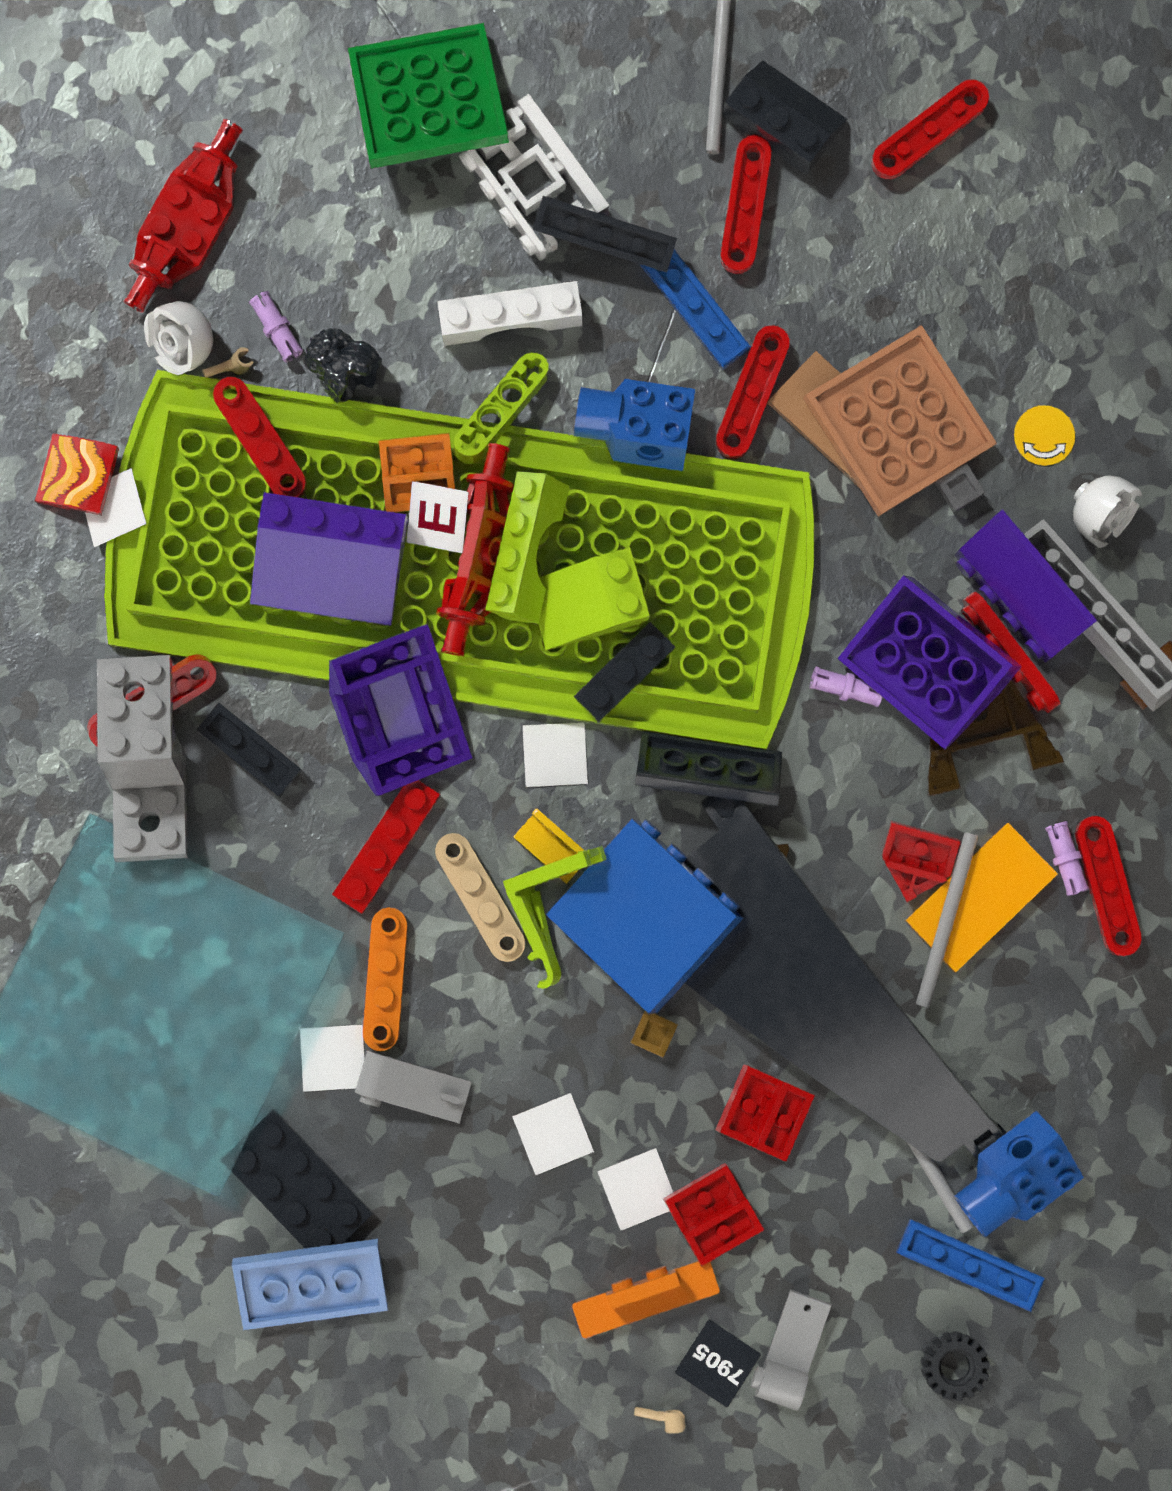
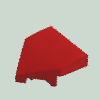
M895 821L890 822L881 856L907 902L935 885L947 881L946 878L951 876L960 846V839Z

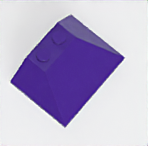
M428 624L329 660V694L352 761L375 796L382 795L472 759Z

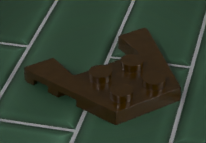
M1012 680L947 749L941 747L930 737L927 775L928 797L961 788L951 754L953 752L1021 736L1030 771L1064 762L1062 755L1055 749L1047 737L1048 734L1042 725L1037 722Z

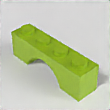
M517 471L485 610L510 621L539 623L546 588L543 586L537 571L538 545L544 531L552 523L562 520L570 488L569 485L544 473Z

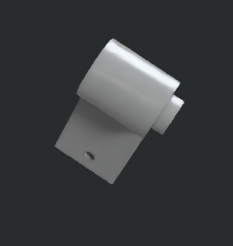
M367 1051L355 1093L361 1095L359 1102L380 1108L383 1101L460 1123L472 1082Z
M790 1289L763 1368L757 1366L753 1374L751 1387L756 1389V1397L798 1411L806 1391L808 1372L832 1306L831 1303Z

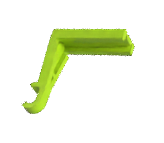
M603 846L579 851L578 854L503 881L508 898L533 950L527 958L531 961L541 959L544 963L547 979L539 981L537 987L540 989L556 985L561 978V969L552 946L540 891H535V886L607 860Z

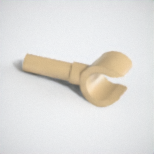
M239 348L229 360L203 369L204 377L207 378L225 371L244 374L254 361L245 364L239 358L245 356L249 349Z
M641 1407L635 1408L634 1416L665 1421L666 1433H681L685 1429V1416L680 1410H667L663 1412Z

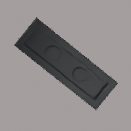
M649 622L574 695V699L600 723L675 649V646Z
M219 702L196 729L279 797L284 794L302 772L300 767Z

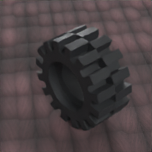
M953 1331V1333L943 1332L941 1336L933 1337L929 1346H925L923 1350L925 1352L924 1357H921L922 1375L929 1387L938 1395L948 1400L963 1401V1398L968 1397L970 1399L975 1396L974 1393L977 1390L981 1391L984 1388L982 1384L984 1380L988 1381L989 1374L987 1369L990 1368V1363L986 1358L988 1356L986 1351L971 1336L958 1331ZM951 1352L963 1353L969 1362L966 1375L958 1380L948 1379L944 1376L941 1369L943 1358Z

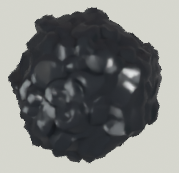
M335 328L323 329L319 334L310 338V344L306 348L305 364L309 366V370L312 373L317 374L319 380L323 381L324 391L336 403H343L352 399L354 390L358 385H364L368 388H373L376 385V373L382 364V358L369 343L354 341L347 333Z

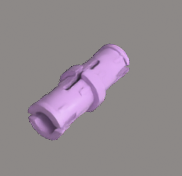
M268 291L261 292V301L257 295L249 301V304L253 307L264 325L263 332L265 336L271 337L285 363L292 361V353L295 359L298 358L304 351L288 327L290 325L289 320L286 316L280 314L270 297V293Z
M819 667L814 668L811 677L813 681L810 682L809 686L810 689L838 695L839 700L847 701L852 699L879 707L882 696L863 680L854 678V674L847 672V674L842 675L820 669Z
M1065 821L1054 824L1055 826L1046 827L1045 830L1048 833L1055 854V858L1052 860L1054 866L1059 867L1067 896L1089 890L1079 862L1082 856L1080 851L1075 849L1068 828V822Z

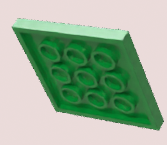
M484 23L348 48L371 169L509 143Z

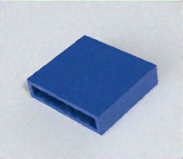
M631 819L604 849L607 860L589 866L546 915L649 1014H657L739 924L743 917L737 912L740 906L729 895L723 892L720 896L710 887L714 882L707 874L699 868L693 871L684 863L688 857L672 843L667 847L658 838L662 833L651 822L645 819L642 823L641 821Z

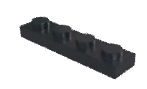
M544 195L542 196L532 230L666 273L677 241L675 237Z

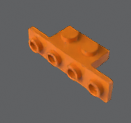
M696 1261L670 1271L667 1270L666 1266L646 1272V1279L634 1283L632 1278L620 1280L611 1284L612 1290L574 1302L572 1308L582 1337L588 1338L718 1294L720 1289L711 1262L701 1266Z

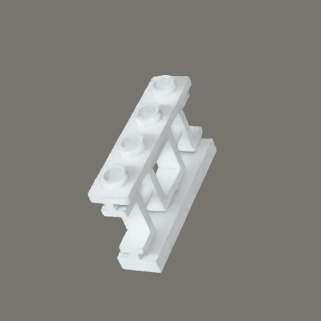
M527 94L517 101L518 106L516 108H510L506 111V118L513 127L507 131L509 143L463 151L459 154V157L470 173L475 170L482 181L479 182V185L489 200L495 198L502 208L499 210V213L509 228L515 226L522 236L519 238V241L529 256L535 254L539 261H542L546 258L547 253L558 249V243L553 236L538 232L543 239L541 242L516 205L520 207L525 216L529 215L539 208L543 195L554 198L566 189V182L561 175L564 176L588 210L609 216V204L532 97ZM522 119L548 155H545L538 144L523 154L518 150L513 142L526 134V127L522 123ZM476 150H479L486 161L500 151H503L510 163L498 170V178L502 182V186ZM537 160L553 183L527 201L511 177ZM579 200L572 203V205L584 208Z

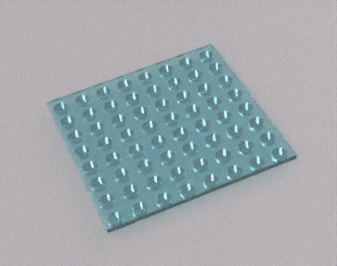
M89 813L0 995V1091L219 1197L345 933L186 858L116 862L114 860L113 824Z

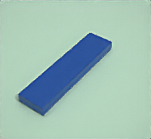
M675 249L667 273L640 264L722 370L751 349L749 343Z
M909 1219L896 1253L1030 1312L1045 1279Z

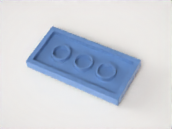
M378 1239L239 1257L232 1260L243 1330L388 1311V1300Z

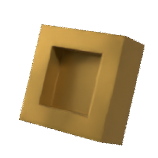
M644 1011L630 1043L664 1058L678 1024Z

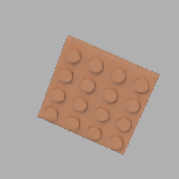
M922 325L803 397L878 517L997 444Z

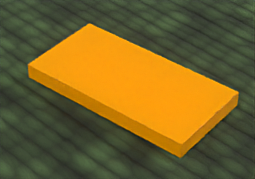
M1006 823L972 857L943 962L954 973L1058 875L1009 823ZM952 876L905 920L930 948L933 945Z

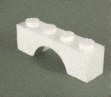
M577 281L437 301L444 346L479 341L487 335L508 329L532 327L550 331L582 326V310Z

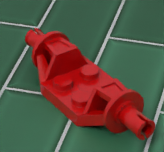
M223 119L211 144L206 145L195 142L193 146L194 151L169 175L137 234L134 259L130 260L129 266L136 272L138 277L128 296L123 301L133 309L136 307L137 311L144 313L145 307L157 286L172 289L174 283L202 268L234 209V173L237 171L238 166L229 157V154L238 137L243 132L242 128L237 124L233 123L230 126L231 122ZM219 169L223 171L219 186L217 187L214 181ZM172 258L176 259L178 262L166 274H163L162 271Z
M488 444L483 473L467 475V482L469 483L467 490V513L471 514L467 523L464 547L459 558V569L456 578L446 579L442 607L437 608L436 611L437 615L449 621L441 652L454 656L464 657L469 627L485 625V617L490 613L485 608L510 505L511 493L514 488L512 482L503 478L511 449L501 444ZM493 491L496 494L500 512L494 508ZM473 594L481 595L470 611H464Z

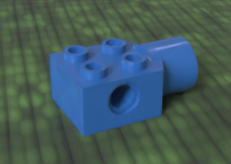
M625 379L614 392L581 387L574 436L605 441L613 461L683 471L695 389Z
M1035 1111L978 1154L977 1178L955 1194L954 1198L977 1230L984 1237H987L1012 1217L1028 1221L1034 1215L1043 1211L1046 1206L1063 1193L1072 1189L1084 1176L1060 1135Z

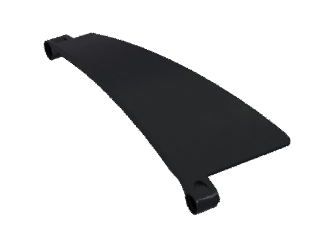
M707 796L701 801L702 806L720 831L689 854L684 863L693 871L699 868L707 874L714 882L710 887L720 896L723 892L729 895L740 906L737 912L743 919L685 984L804 1072L930 1158L941 1162L965 1145L978 1160V1154L1007 1133L1004 1128L983 1110L887 991L816 899L767 831L759 823L751 811L749 803L747 801Z

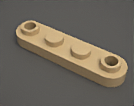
M450 833L443 836L436 845V858L490 951L501 961L511 962L517 960L525 950V938L468 840L460 834ZM453 844L460 848V853L455 858L449 857L446 853L448 846ZM504 937H511L514 940V947L511 950L506 951L501 948L500 942Z

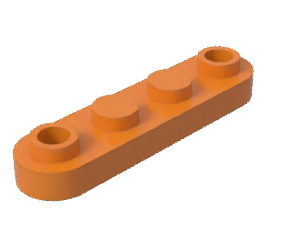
M391 907L379 910L374 915L371 923L363 1039L368 1047L376 1051L391 1049L397 1043L400 1034L408 922L401 911ZM386 919H393L396 923V927L392 932H386L383 929V922ZM378 1026H383L387 1030V1036L383 1040H378L374 1036V1030Z

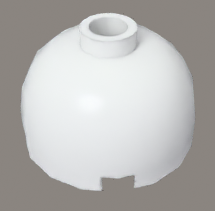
M176 301L155 308L154 311L148 313L145 317L144 333L148 347L155 346L159 354L155 359L168 372L181 375L201 365L212 351L213 333L211 323L194 305Z
M1103 476L1093 480L1090 484L1085 482L1074 495L1076 503L1073 509V521L1078 531L1096 547L1107 546L1109 543L1104 541V539L1112 532L1113 536L1117 538L1131 522L1139 508V504L1134 500L1136 496L1142 497V492L1129 481L1117 476Z

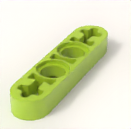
M538 353L523 355L454 437V453L459 461L466 464L480 461L488 451V444L496 443L543 387L548 379L549 367L547 359L543 355ZM539 367V374L536 372L531 373L527 378L526 385L523 380L526 378L527 368ZM507 389H516L521 393L522 397L516 402H508L502 397V394ZM486 414H495L500 418L501 422L495 427H487L481 422V419ZM477 431L480 435L476 439V450L472 447L468 448L467 451L464 450L463 442L470 444L475 439Z

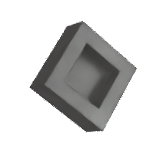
M967 463L935 483L953 513L985 494V491Z

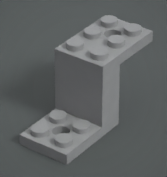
M170 655L97 659L98 764L113 789L114 860L116 862L188 858L186 755L173 729L172 659ZM133 686H140L145 690L143 697L135 702L128 701L125 698L128 689ZM148 816H156L160 819L158 828L152 832H146L141 829L142 821Z

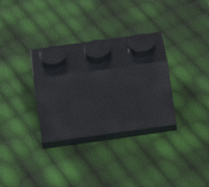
M764 60L742 78L725 101L722 116L748 135L764 138L769 143L772 152L805 175H808L847 122V118Z

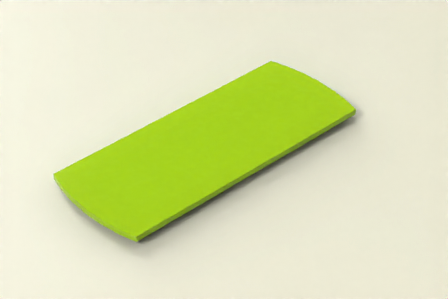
M163 370L156 371L136 415L119 470L120 474L130 468L132 469L146 524L109 540L106 544L104 600L109 646L182 658L200 654L209 658L213 663L329 681V660L428 624L453 701L690 739L767 749L788 699L800 660L809 616L814 569V515L808 472L688 453L685 456L683 471L613 461L605 441L511 425L496 441V444H501L511 449L507 459L504 479L514 484L517 471L544 473L570 486L562 520L552 523L544 531L540 539L536 559L539 577L596 556L630 547L649 611V622L675 646V649L598 723L574 699V695L649 622L546 651L538 624L510 621L490 612L485 617V625L469 627L464 657L441 652L444 645L449 621L437 615L436 611L437 608L442 607L446 579L457 577L459 558L462 553L408 543L407 534L391 626L251 605L250 598L257 530L264 492L274 493L214 401L213 390L220 379L188 374L176 375ZM246 384L306 478L307 488L301 498L386 511L379 440L450 433L455 489L467 491L469 487L467 475L483 473L487 453L480 461L473 464L459 461L454 453V437L467 422V418L353 400L336 403L334 399L327 396ZM229 389L225 392L226 399H233L237 395L235 389ZM481 421L487 427L498 425V423ZM477 431L475 439L470 444L463 442L464 450L467 451L470 447L476 450V439L480 435ZM285 477L281 485L289 488L293 485L294 479L292 477ZM493 491L494 508L500 512L496 494ZM409 511L394 512L406 514L409 521ZM466 513L464 542L467 533V523L471 516L469 513ZM473 594L464 611H470L481 595Z

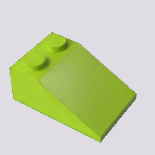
M630 547L596 556L539 577L546 588L538 623L546 651L649 622V611Z

